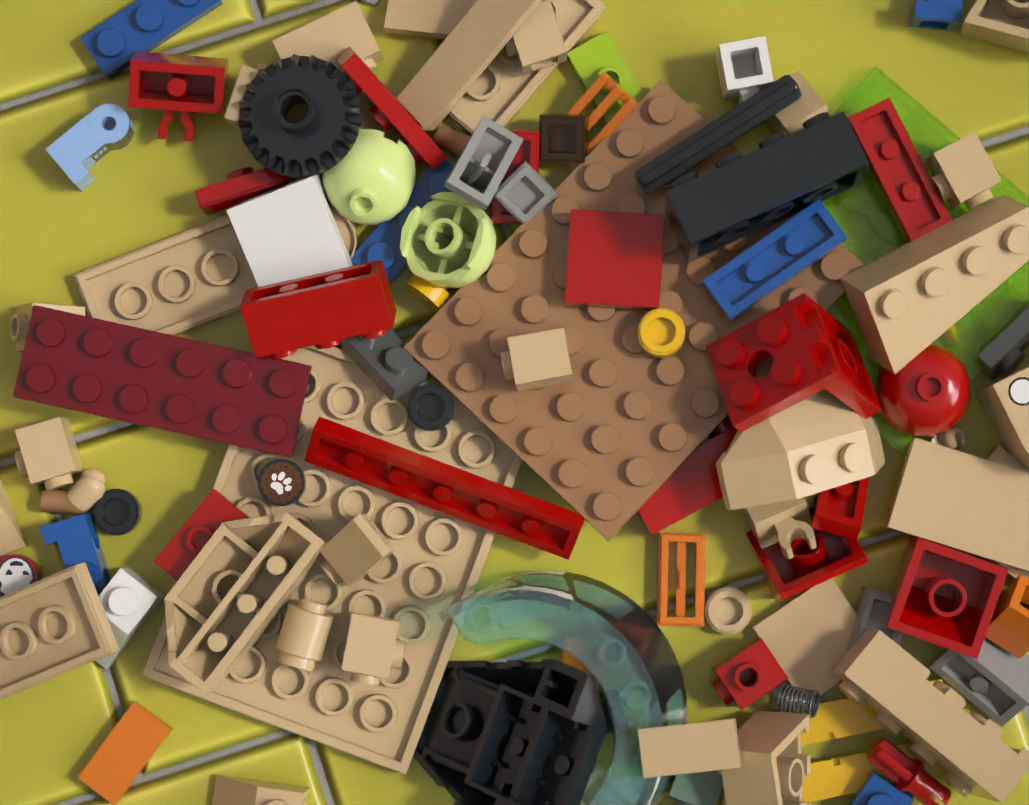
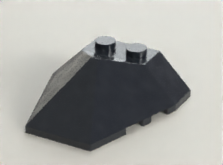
M542 659V661L524 662L521 660H507V662L448 661L413 757L438 786L445 787L456 800L454 805H580L607 732L595 676L555 659Z

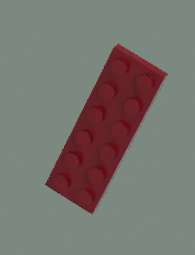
M34 305L13 397L292 458L312 366L283 359H271L270 356L255 358L254 353Z

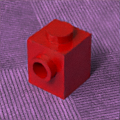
M756 637L712 667L717 678L711 684L726 706L734 701L737 707L742 710L787 680L788 676L763 639Z

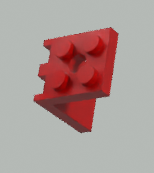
M805 293L706 346L732 426L740 432L751 428L823 389L829 391L865 419L882 411L853 332ZM766 357H773L770 372L763 377L757 378L756 368L759 362Z

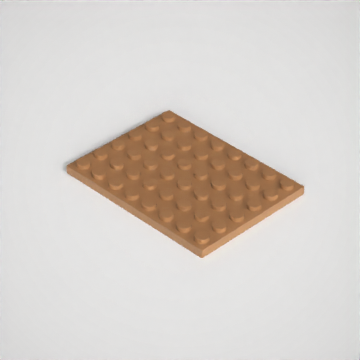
M662 80L650 90L628 117L585 158V163H580L555 189L558 196L541 212L536 213L530 220L524 221L496 250L488 270L478 280L461 287L404 346V349L408 350L439 383L577 513L581 514L608 542L728 417L729 414L706 346L803 293L828 311L845 293L840 278L865 266L860 259L841 244L729 322L702 285V280L794 216L688 263L665 214L666 191L672 189L670 184L673 181L653 194L648 195L641 189L634 175L636 170L709 124ZM730 143L681 176L691 172H697L698 176L704 175L716 169L714 164L718 160L740 151ZM571 209L665 215L659 308L669 309L678 314L685 326L684 343L674 355L666 358L653 357L647 354L640 346L638 341V325L643 316L651 310L564 304ZM564 327L574 382L517 391L514 379L505 380L500 352L509 351L507 337ZM766 357L759 362L756 368L757 378L763 377L770 372L773 357Z

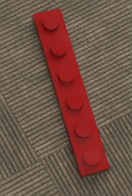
M320 416L313 428L304 460L567 560L571 556L585 519L577 512Z

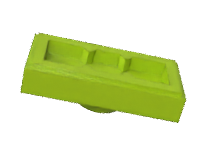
M607 31L567 53V59L586 91L602 73L606 72L638 103L645 97ZM606 87L592 101L596 108L610 93ZM619 99L602 116L605 124L623 107L624 104Z

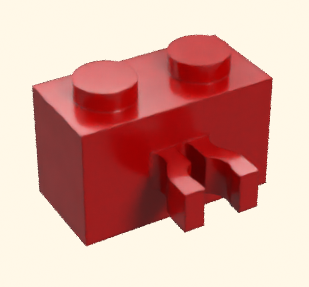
M136 51L130 60L128 107L165 110V114L158 126V139L168 138V124L173 122L175 111H180V122L185 127L184 141H194L195 123L190 112L223 114L227 98L229 59Z

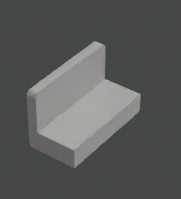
M986 637L978 659L944 648L934 657L929 666L931 670L1001 727L1029 705V656L1025 654L1019 659Z

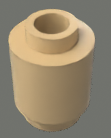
M300 598L298 605L288 604L275 647L280 650L277 657L278 662L302 670H314L316 661H321L334 618L325 613L326 604L306 598Z

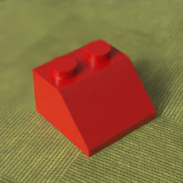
M910 536L895 578L886 627L978 659L1009 569L931 541Z

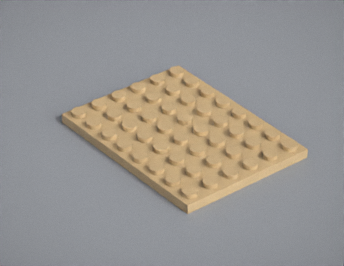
M315 345L297 349L293 355L282 358L283 360L312 366L292 458L229 444L213 488L223 494L250 518L287 512L323 539L325 544L358 514H367L396 551L351 587H348L344 580L338 585L331 580L319 564L325 559L322 553L319 552L302 583L246 656L209 695L202 693L168 666L169 650L165 616L142 676L406 775L471 599L465 600L449 609L446 608L468 595H473L472 593L476 588L496 533L304 461L313 428L320 416L513 488L522 460L451 393L450 395L454 402V415L446 427L438 431H424L414 425L407 412L408 399L416 388L434 383L426 381L391 401L342 349L337 347L316 349ZM276 459H287L295 462L301 467L306 477V489L303 496L296 503L289 506H276L267 502L260 494L258 488V477L261 470L266 464ZM300 598L326 604L325 613L334 617L321 661H316L313 671L294 668L277 661L280 650L275 647L288 604L298 605ZM354 612L401 620L398 640L406 642L401 670L392 668L391 676L388 679L380 677L379 685L351 681L352 672L341 670L351 614Z

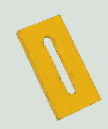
M941 678L928 680L931 684H933L935 680H939L942 682ZM847 696L822 701L819 704L816 716L809 718L810 731L801 732V747L831 739L882 730L884 728L874 720V716L878 712L865 701L858 705ZM912 742L895 745L911 759L917 758L909 750L913 744ZM868 751L811 762V774L805 775L803 802H813L857 793L873 769L891 782L894 781L868 760ZM923 763L924 770L933 777L947 774L936 763L932 767Z

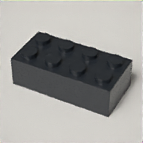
M844 111L832 117L829 112L815 115L802 124L804 129L790 136H786L785 132L776 133L762 140L758 144L760 149L746 156H742L741 152L729 154L714 164L715 170L698 176L697 172H691L674 180L670 184L672 189L666 191L665 214L688 263L794 216L818 199L824 202L860 186L869 162Z

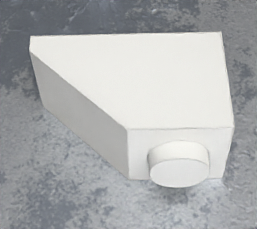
M130 567L120 568L99 595L120 651L96 660L106 670L110 668L166 597V595Z

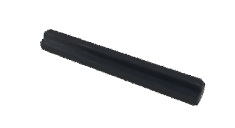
M790 75L782 76L636 170L634 175L637 183L646 194H653L799 100L802 94L798 84Z

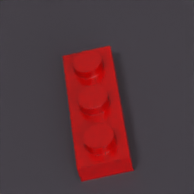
M350 46L336 58L344 69L342 72L350 79L357 94L359 95L364 91L375 103L369 111L386 131L394 125L405 137L402 143L407 146L417 165L425 160L434 170L448 158Z
M890 97L847 118L869 162L868 168L907 244L952 221Z

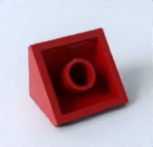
M814 507L809 508L811 521ZM812 528L816 539V548L811 550L806 540L801 538L795 539L790 543L794 557L787 559L781 552L779 542L761 549L752 530L746 532L747 539L772 596L780 601L868 563L867 556L857 540Z

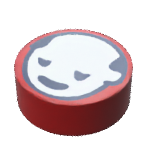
M12 554L0 559L1 597L41 580L40 568L32 558L22 554Z

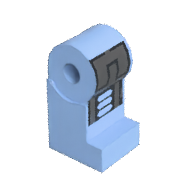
M111 103L103 104L87 114L45 150L72 182L83 191L96 180L88 169L111 150H121L128 146L133 139L134 124L126 111L120 106Z

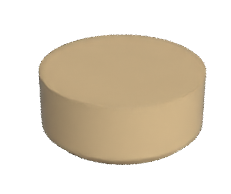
M724 587L715 590L709 595L704 605V615L707 623L715 631L722 634H735L742 631L748 625L752 615V607L748 597L743 592L735 588Z

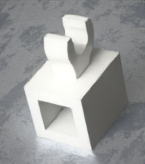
M765 36L719 44L715 53V60L723 100L739 98L740 104L774 82Z

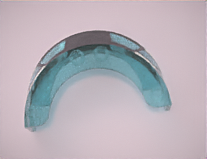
M534 571L494 581L437 613L441 621L452 618L460 634L473 644L484 645L505 639H531L554 645L580 661L595 676V679L601 686L611 710L614 728V747L607 775L588 805L657 804L674 775L643 778L638 729L687 724V696L680 666L667 638L659 626L637 603L619 590L584 575L561 571Z

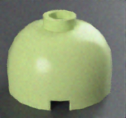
M376 129L359 130L356 142L348 154L336 166L322 173L324 195L332 208L347 220L360 225H377L394 218L406 207L415 185V159L407 146L400 140L396 144L392 140L384 138L385 132Z
M439 192L430 196L433 199L432 201L428 202L423 208L416 206L409 213L401 231V254L407 259L412 273L420 279L441 288L463 287L478 280L488 270L495 256L496 233L493 223L480 207L454 192Z

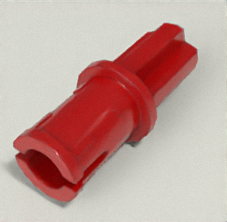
M886 738L874 741L870 745V750L867 753L868 760L894 781L893 784L900 792L907 791L922 805H939L935 802L936 799L933 795L947 805L951 798V790L926 772L921 760L917 758L911 759Z

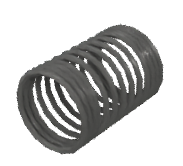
M781 683L773 689L771 696V707L773 710L799 713L801 707L800 713L804 711V714H809V718H814L819 709L820 694L816 690H808L807 688L804 689Z

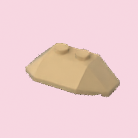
M823 389L743 432L738 430L727 452H723L716 462V468L725 510H736L796 500L873 476L885 464V457L876 416L873 415L867 419L863 418L829 391Z
M287 512L223 522L164 598L169 650L168 666L202 693L209 695L246 656L299 587L324 546L325 541Z

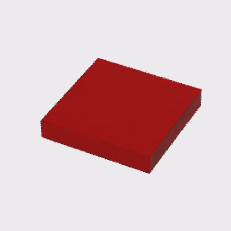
M571 209L564 304L637 310L658 309L660 304L665 215Z

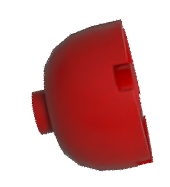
M930 344L896 374L881 366L876 380L875 393L882 409L880 412L881 416L894 430L911 436L932 437L950 430L963 417L970 401L971 381L964 364L951 351L934 344Z

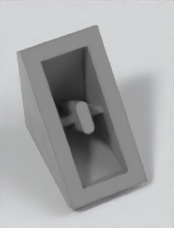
M483 115L447 175L444 187L481 209L486 210L516 155L523 138Z

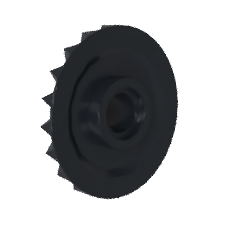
M293 54L289 58L275 59L268 67L258 70L257 76L250 83L246 84L245 94L242 100L239 101L240 113L238 124L244 144L261 165L283 176L311 177L333 168L352 149L361 126V105L358 94L350 79L334 64L319 59L314 55L298 56ZM299 103L308 105V114L302 121L297 123L287 121V113L291 107Z

